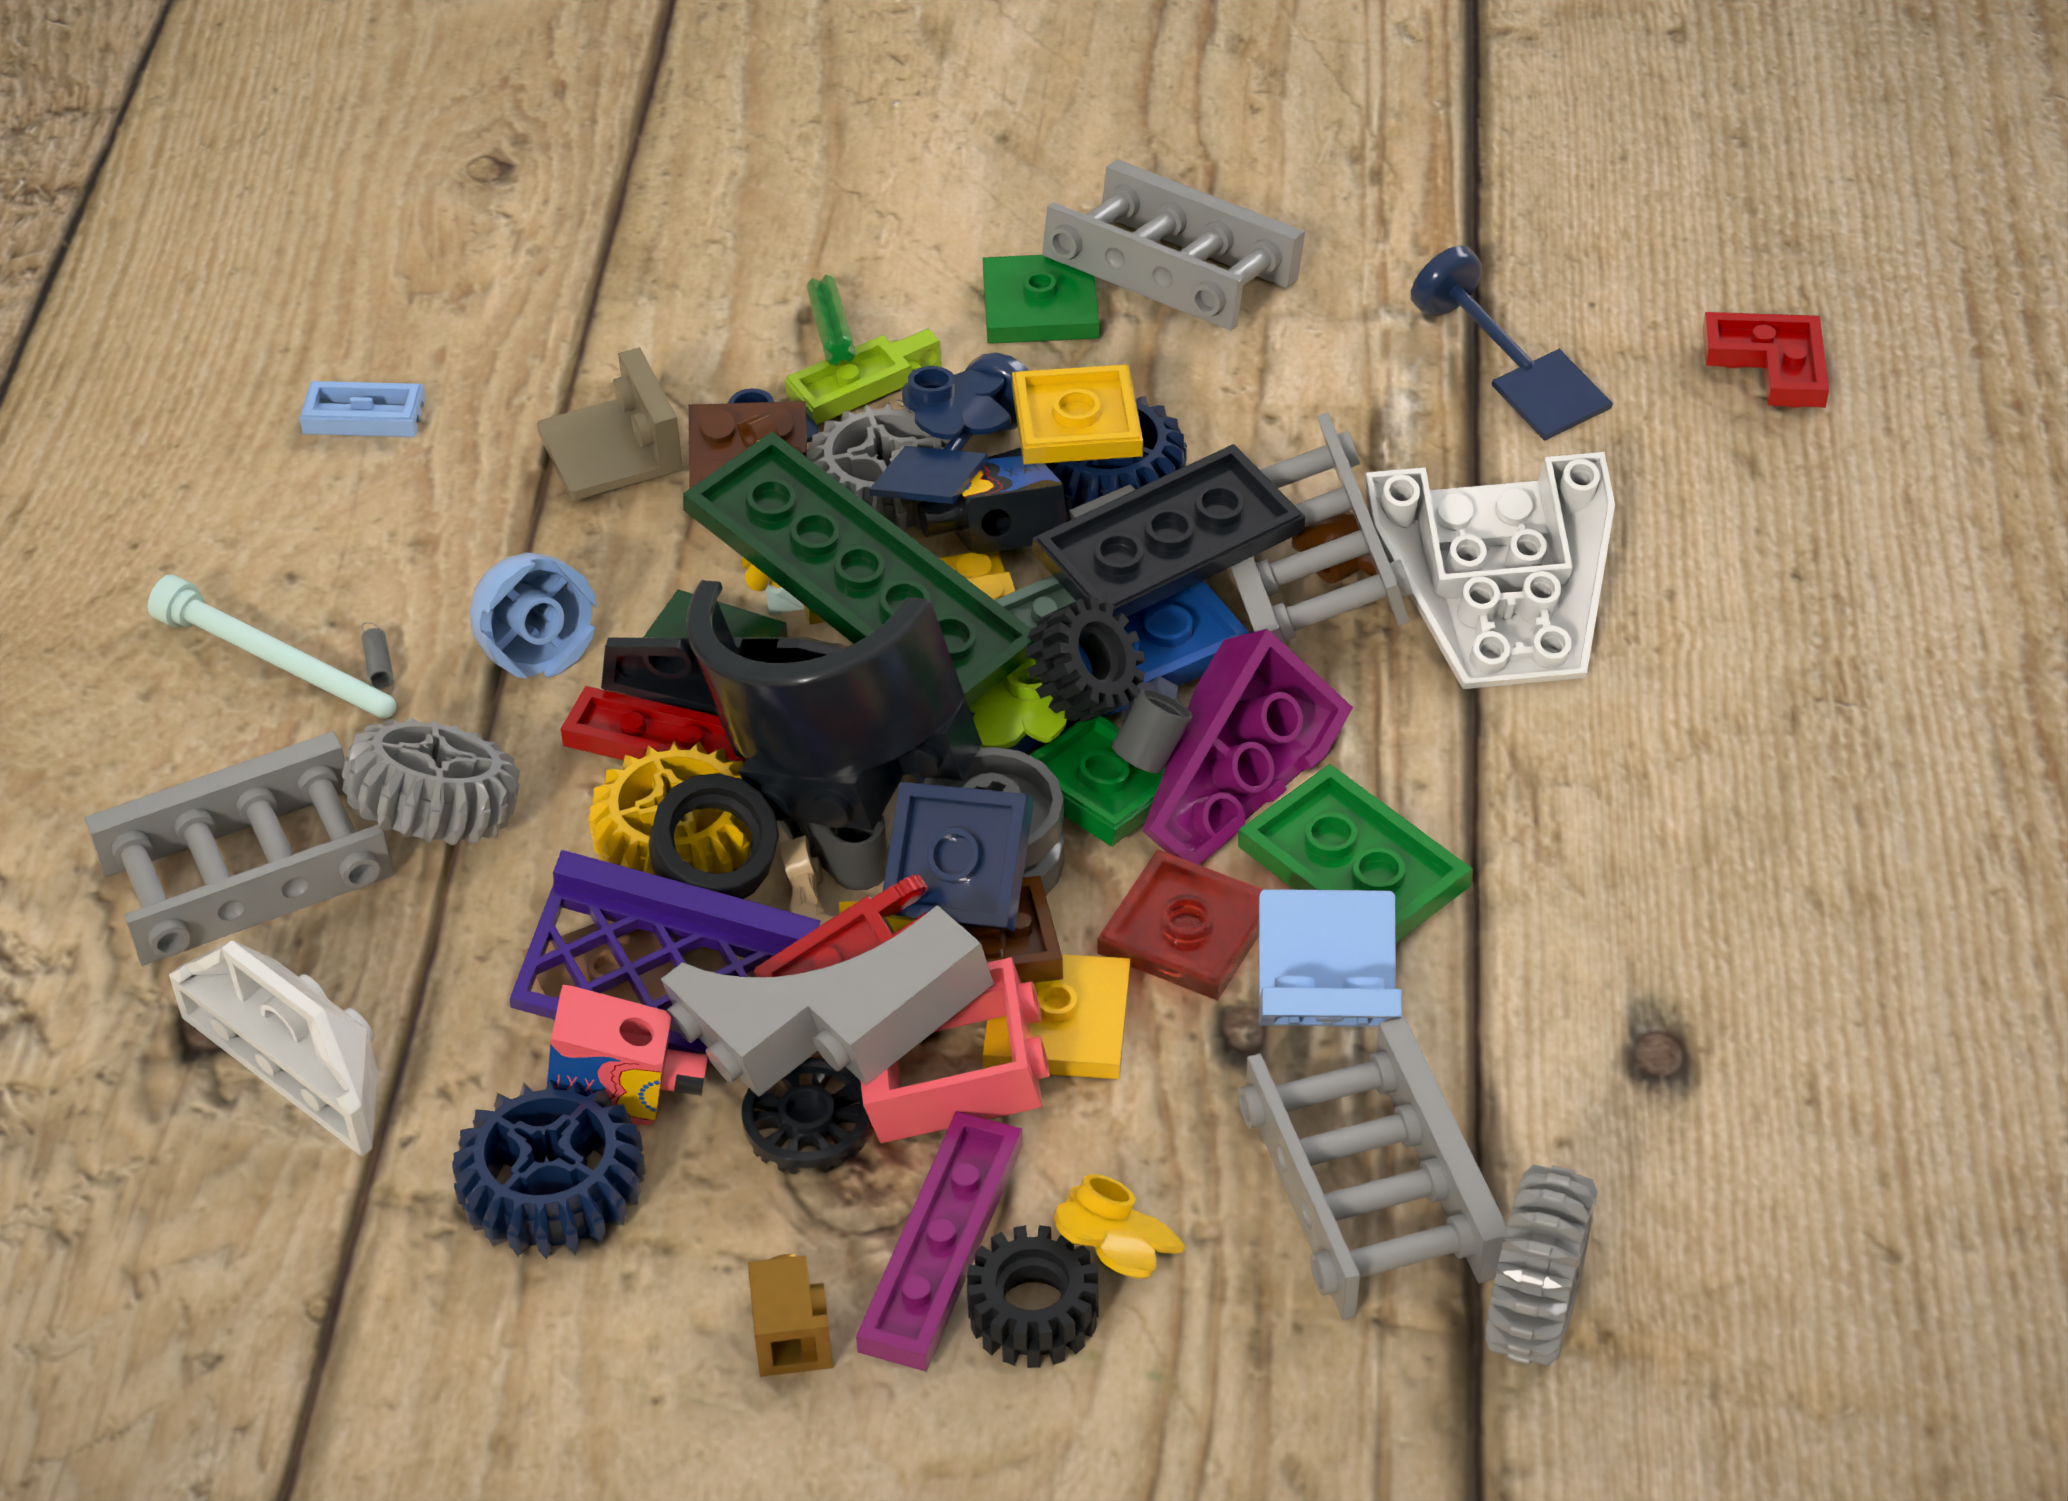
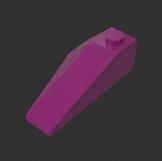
M1268 629L1223 640L1195 687L1187 708L1192 714V719L1167 762L1142 832L1187 871L1196 869L1245 825V820L1265 803L1273 802L1287 790L1285 786L1302 771L1312 769L1326 757L1353 707Z

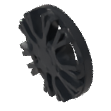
M808 1058L780 1080L788 1089L782 1098L768 1091L758 1097L748 1088L741 1108L743 1130L747 1140L753 1147L754 1154L757 1157L761 1156V1161L767 1164L769 1161L777 1163L778 1170L784 1172L786 1169H789L790 1174H796L797 1168L823 1166L824 1172H828L831 1166L835 1168L842 1166L841 1159L848 1155L852 1158L855 1157L857 1150H862L864 1147V1139L869 1132L871 1122L863 1106L861 1080L846 1066L840 1071H836L825 1059ZM812 1074V1085H800L799 1075ZM831 1077L845 1084L843 1088L834 1094H830L824 1089ZM842 1123L856 1124L851 1132L839 1128L837 1125ZM769 1128L778 1129V1131L766 1138L758 1131ZM829 1136L836 1144L831 1146L825 1138ZM788 1139H791L792 1141L790 1142L788 1147L786 1149H783L782 1146L785 1144V1142ZM805 1146H814L818 1150L800 1152Z

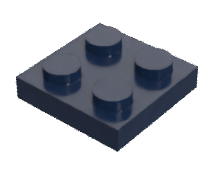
M899 782L883 891L912 874H920L928 890L915 903L887 918L914 921L938 905L961 926L1015 932L1034 798L1023 793Z

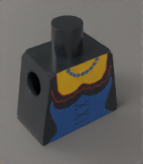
M1021 448L989 456L988 461L954 504L922 501L917 506L920 527L926 538L954 532L968 550L976 554L1032 546L1034 537L1067 522L1063 483L1044 463L1023 465Z

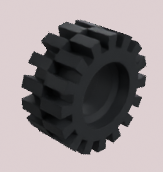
M1089 597L1085 600L1081 598L1041 617L1035 622L1038 626L1030 629L1027 637L1034 643L1025 647V658L1034 659L1036 662L1035 665L1027 668L1030 679L1039 677L1042 685L1035 689L1041 699L1050 695L1053 699L1048 707L1055 713L1065 710L1064 719L1075 721L1079 718L1081 722L1089 721L1130 703L1129 700L1135 698L1140 692L1136 685L1144 682L1145 672L1136 668L1137 665L1145 662L1143 651H1134L1132 644L1140 641L1136 631L1127 634L1124 630V627L1129 622L1126 616L1121 613L1112 617L1115 606L1107 601L1099 604L1098 598ZM1079 645L1089 658L1092 674L1087 670L1081 659Z
M1026 1225L1013 1227L1014 1240L1010 1242L1007 1241L1002 1232L991 1237V1251L981 1245L975 1253V1265L969 1264L967 1272L968 1318L971 1321V1330L975 1339L982 1337L983 1349L990 1355H993L1002 1346L1003 1362L1014 1366L1019 1354L1027 1355V1368H1040V1355L1049 1354L1053 1365L1064 1362L1066 1345L1076 1355L1085 1347V1335L1092 1338L1096 1330V1317H1099L1098 1270L1096 1262L1091 1263L1090 1251L1085 1245H1081L1074 1250V1244L1062 1235H1060L1057 1241L1052 1240L1051 1227L1039 1225L1037 1237H1027ZM1038 1282L1059 1290L1061 1298L1049 1307L1027 1310L1008 1303L1005 1295L1009 1290L1018 1285Z

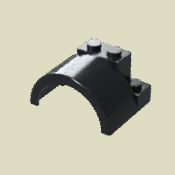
M706 580L699 582L688 607L686 618L688 640L717 706L716 712L735 756L746 758L739 770L742 780L763 794L775 812L776 821L787 820L821 824L835 828L846 827L873 831L904 775L963 781L982 742L930 601L906 597L899 609L881 627L859 642L835 653L794 663H766L740 656L717 601L723 589L721 582Z

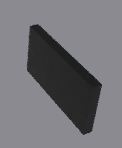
M1232 444L1034 537L1032 553L1075 601L1081 598L1083 600L1089 597L1098 598L1099 604L1107 601L1115 606L1112 617L1123 613L1127 618L1304 532L1305 516L1235 444Z

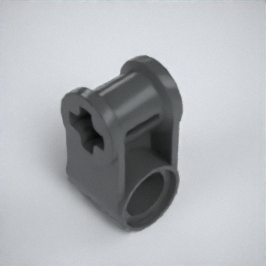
M881 815L873 831L846 827L835 828L827 825L787 820L780 821L784 832L790 840L807 836L811 857H818L821 867L844 888L856 891L868 890L884 881L888 848L883 815Z

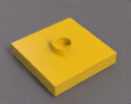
M1129 365L1012 372V391L1023 465L1143 457V438Z
M1062 954L1063 979L1034 984L1041 1011V1022L1030 1024L1032 1037L1041 1036L1050 1075L1120 1079L1130 982V958ZM1006 1016L987 1020L982 1055L983 1069L1013 1062Z

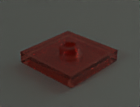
M1157 849L1097 938V954L1105 957L1130 958V967L1218 1001L1259 937V895L1264 889Z

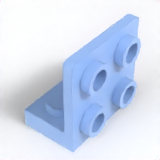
M1273 889L1261 891L1259 895V1026L1378 1027L1381 1022L1402 1017V989H1396L1395 895L1393 892Z

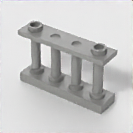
M1117 159L1106 167L1102 204L1085 215L1054 202L1047 206L1042 255L1232 331L1238 324L1244 285L1256 276L1288 288L1298 280L1305 231ZM1117 221L1137 230L1131 233L1110 224ZM1163 239L1183 247V249L1176 251L1157 242ZM1211 258L1229 265L1231 268L1225 270L1204 261Z
M1328 412L1317 416L1326 443L1325 446L1260 469V471L1277 488H1281L1335 468L1342 488L1301 502L1295 506L1305 516L1304 527L1352 510L1359 531L1270 564L1267 558L1255 562L1252 556L1231 567L1254 632L1268 629L1284 644L1285 641L1296 637L1294 633L1296 630L1386 597L1397 625L1400 626L1410 622L1402 599L1413 594L1406 571L1400 559L1391 563L1387 559L1351 470L1352 467L1360 465L1350 434L1348 431L1337 434ZM1369 553L1377 572L1376 575L1285 608L1284 603L1271 606L1268 597L1279 593L1278 586Z
M334 731L84 817L105 878L126 871L141 905V909L124 914L141 966L175 956L183 951L394 876L384 832L379 828V824L356 832L339 795L345 794L342 791L344 782L342 771L345 758L342 746ZM314 804L331 841L294 854L277 817ZM252 826L269 863L231 876L215 839ZM189 848L205 886L167 899L151 861Z
M1405 1017L1379 1023L1376 1053L1369 1055V1062L1275 1086L1261 1053L1247 1057L1246 1086L1238 1089V1100L1243 1119L1249 1129L1255 1127L1259 1129L1313 1252L1310 1255V1264L1317 1289L1322 1296L1331 1294L1342 1321L1356 1317L1359 1279L1454 1253L1458 1259H1467L1478 1284L1495 1279L1507 1225ZM1376 1089L1381 1095L1388 1093L1395 1107L1394 1115L1302 1139L1298 1138L1287 1113L1288 1111ZM1400 1142L1405 1148L1413 1146L1420 1160L1418 1170L1323 1194L1311 1167L1312 1165ZM1428 1197L1432 1203L1439 1201L1447 1217L1446 1225L1350 1251L1336 1223L1338 1220Z

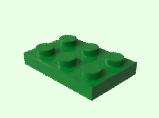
M1331 764L1324 767L1260 813L1238 831V847L1294 890L1393 892L1395 895V944L1471 886L1473 868Z

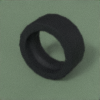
M720 773L692 776L672 787L657 807L648 843L652 869L660 877L745 899L755 893L769 874L779 838L775 812L763 794L742 779ZM706 808L730 812L743 821L751 832L753 845L749 858L742 867L733 872L713 874L697 870L680 857L675 847L674 834L676 826L684 815L693 810Z

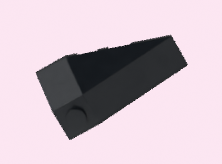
M610 637L607 639L601 689L718 716L716 712L717 706L688 637ZM733 637L740 656L766 663L807 661L848 647L810 637Z

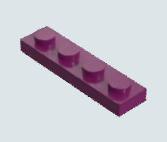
M958 1111L955 1112L857 1332L858 1353L927 1372L967 1278L969 1264L972 1265L974 1262L975 1253L982 1243L1023 1146L1022 1128Z

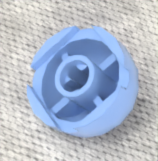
M528 552L507 557L486 571L474 589L469 610L472 634L482 651L491 661L516 677L529 679L527 676H535L545 671L544 676L546 677L558 675L577 662L592 641L595 627L590 624L592 617L591 604L597 608L596 597L585 576L555 557Z

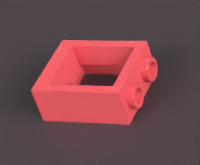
M1012 957L988 962L994 984L934 1032L1006 1016L1013 1062L901 1087L899 1061H896L869 1084L865 1085L861 1081L863 1106L880 1144L948 1129L956 1111L984 1119H992L1043 1107L1039 1079L1050 1077V1071L1041 1036L1032 1037L1030 1025L1041 1022L1039 1001L1033 982L1021 983Z

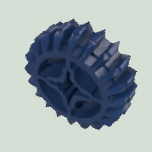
M1146 396L1135 399L1143 438V457L1044 463L1063 483L1068 518L1069 510L1129 484L1136 490L1186 466L1187 444L1184 442V434L1181 433L1178 426V419L1166 415L1165 406L1156 405L1150 407Z
M550 1080L545 1090L533 1092L523 1082L520 1096L510 1099L497 1093L494 1103L495 1111L475 1109L474 1128L460 1130V1140L458 1142L460 1150L453 1153L454 1160L452 1162L456 1181L454 1183V1190L457 1202L462 1204L467 1221L472 1225L474 1231L484 1230L485 1237L489 1239L493 1247L508 1240L510 1248L513 1249L517 1257L531 1245H537L538 1251L545 1259L549 1256L553 1246L565 1244L576 1255L579 1239L588 1236L602 1243L606 1232L604 1223L624 1226L625 1216L627 1215L626 1206L638 1204V1197L641 1193L639 1183L644 1181L646 1173L644 1154L641 1153L643 1151L641 1134L636 1130V1125L631 1123V1117L625 1110L624 1104L613 1105L605 1089L587 1096L586 1091L578 1082L566 1091L559 1090L557 1085ZM593 1150L602 1156L595 1170L587 1167L586 1160ZM507 1164L511 1167V1177L502 1185L496 1179L501 1169Z

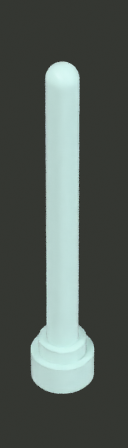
M169 574L164 576L156 583L148 599L149 615L172 628L195 625L379 718H389L396 712L397 704L392 696L206 604L204 597L199 594L198 587L177 575Z

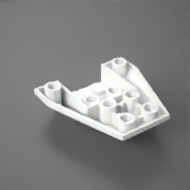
M1605 452L1545 457L1538 481L1430 490L1426 467L1366 472L1365 484L1371 519L1383 549L1391 562L1401 560L1413 592L1410 597L1462 689L1581 679L1586 677L1615 508Z

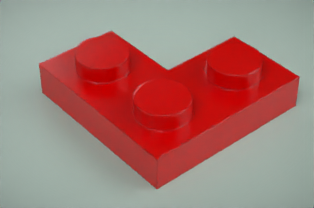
M1705 312L1703 341L1706 366L1763 368L1767 406L1826 408L1829 384L1820 316Z

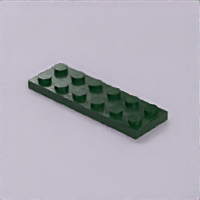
M770 432L683 493V511L853 644L881 627L899 609L906 597L930 601L968 706L1030 659L1025 658V647L1034 643L1027 638L1032 628L774 432Z

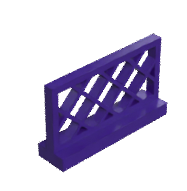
M561 849L553 870V886L511 993L510 1008L555 1020L560 996L553 998L532 992L531 990L538 974L563 963L578 988L603 993L628 981L642 1005L666 1011L672 1006L668 994L653 1001L639 975L669 961L676 968L682 962L685 963L682 955L704 946L718 950L727 964L726 967L714 973L748 977L746 973L753 971L766 960L818 928L820 920ZM562 908L590 915L598 930L566 945L555 926ZM606 920H609V921H612V922H615V923L609 925ZM636 929L653 932L663 948L631 963L617 938ZM671 938L678 939L679 941L674 943ZM551 941L555 950L545 954ZM606 943L620 968L587 982L574 958ZM736 956L744 957V959L738 960ZM670 1030L668 1049L707 1055L706 1049L708 1047L699 1038L689 1043L677 1031Z

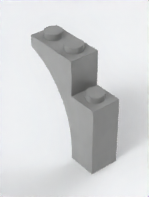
M938 905L901 933L874 949L823 969L778 977H739L701 970L682 962L661 978L672 1003V1006L666 1012L672 1016L671 1023L678 1033L689 1043L699 1038L708 1047L706 1054L717 1071L730 1083L739 1077L758 1097L817 1051L833 1069L840 1071L846 1066L859 1080L867 1085L994 984L981 943Z

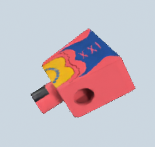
M562 985L550 1041L547 1085L552 1080L559 1090L567 1091L578 1082L586 1091L587 1096L605 1089L613 1105L624 1104L625 1110L631 1117L632 1124L650 1125L656 1122L661 1090L702 1096L708 1056L668 1049L672 1016L665 1010L574 986Z

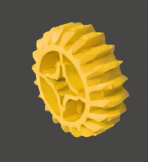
M674 741L670 750L657 752L648 745L646 755L641 759L625 755L622 770H606L604 785L594 787L588 823L593 850L598 854V859L656 875L652 869L648 843L659 803L672 787L692 776L720 773L742 779L739 770L743 762H730L724 749L707 755L701 742H698L690 750H681ZM715 808L693 810L684 815L677 824L674 834L676 851L680 857L697 870L713 874L733 872V868L739 869L749 858L753 845L751 832L743 821L730 812Z

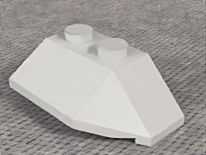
M233 940L178 967L169 974L181 1016L185 1021L361 1157L372 1149L378 1070L371 1046V1041L374 1039L373 1032L369 1024L358 1012L351 1008L343 1011L327 999L322 988L308 975L302 974L298 977L278 961Z

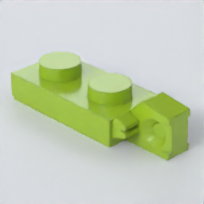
M929 328L900 341H889L884 335H881L855 346L856 355L851 362L841 360L837 366H833L825 359L786 376V379H784L786 395L792 402L806 401V413L818 425L843 414V411H850L903 388L908 382L909 374L915 369L925 366L941 367L940 340Z

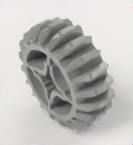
M889 402L884 409L873 410L865 404L862 413L854 414L849 411H843L840 422L825 421L824 431L812 435V444L806 452L809 460L906 532V529L912 526L922 530L917 511L918 503L922 501L870 496L869 489L904 446L944 449L950 440L939 439L922 431L915 423V412L907 407L903 410H894Z
M408 718L405 723H400L389 719L384 720L383 725H367L364 732L355 734L353 743L348 748L347 757H345L342 791L347 795V804L359 810L361 818L368 821H378L379 828L383 831L393 829L401 832L404 838L415 836L424 838L427 843H430L431 840H444L450 845H456L458 840L461 839L469 843H477L481 837H495L499 829L507 827L510 815H513L520 788L518 783L520 770L514 766V758L506 752H501L499 744L483 741L482 735L478 732L467 733L459 730L458 725L448 727L439 725L435 720L431 723H424Z
M1533 1164L1520 1180L1496 1268V1276L1487 1313L1488 1320L1485 1328V1339L1489 1350L1506 1355L1508 1360L1527 1365L1533 1362L1548 1366L1560 1356L1561 1348H1563L1579 1288L1597 1202V1189L1593 1179L1577 1175L1574 1170L1555 1165L1549 1168Z

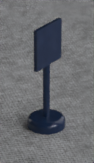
M1458 245L1446 249L1427 263L1415 278L1411 288V301L1423 314L1441 316L1461 306L1518 365L1519 368L1492 380L1491 385L1544 441L1612 408L1613 403L1560 348L1532 361L1471 297L1482 276V263L1469 247Z
M997 352L982 354L972 360L965 371H981L1004 378L1003 387L991 398L1010 415L1009 425L999 431L1014 430L1018 425L1012 391V372L1029 370L1012 356ZM962 430L957 438L951 439L944 449L904 446L870 487V496L954 504L988 461L987 453L961 451L974 435Z

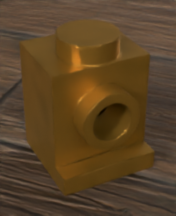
M782 1254L769 1260L748 1262L754 1337L760 1377L833 1368L824 1283L809 1284L806 1255Z

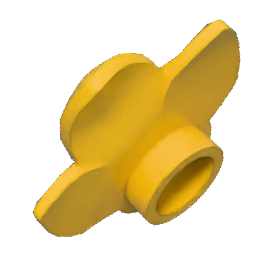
M1099 1174L1084 1176L1081 1184L1070 1189L1066 1202L1059 1204L1054 1212L1056 1228L1063 1237L1074 1245L1095 1247L1098 1257L1106 1266L1117 1273L1131 1278L1145 1279L1152 1277L1157 1267L1155 1252L1176 1254L1182 1253L1185 1248L1179 1237L1163 1222L1133 1210L1136 1198L1132 1191L1122 1183Z

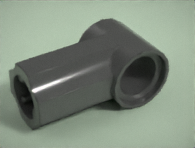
M1159 676L1151 682L1136 685L1140 692L1135 698L1129 700L1130 703L1126 706L1124 722L1111 746L1117 755L1128 763L1144 771L1160 774L1190 723L1192 714L1180 702L1178 686Z

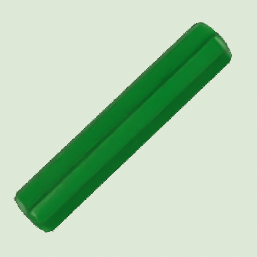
M826 274L820 281L811 278L806 288L826 361L833 366H837L841 360L851 362L855 358L856 351L836 281L832 276Z

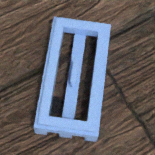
M311 381L299 418L302 434L416 437L418 431L417 422H420L422 416L421 407H424L426 401L423 384Z

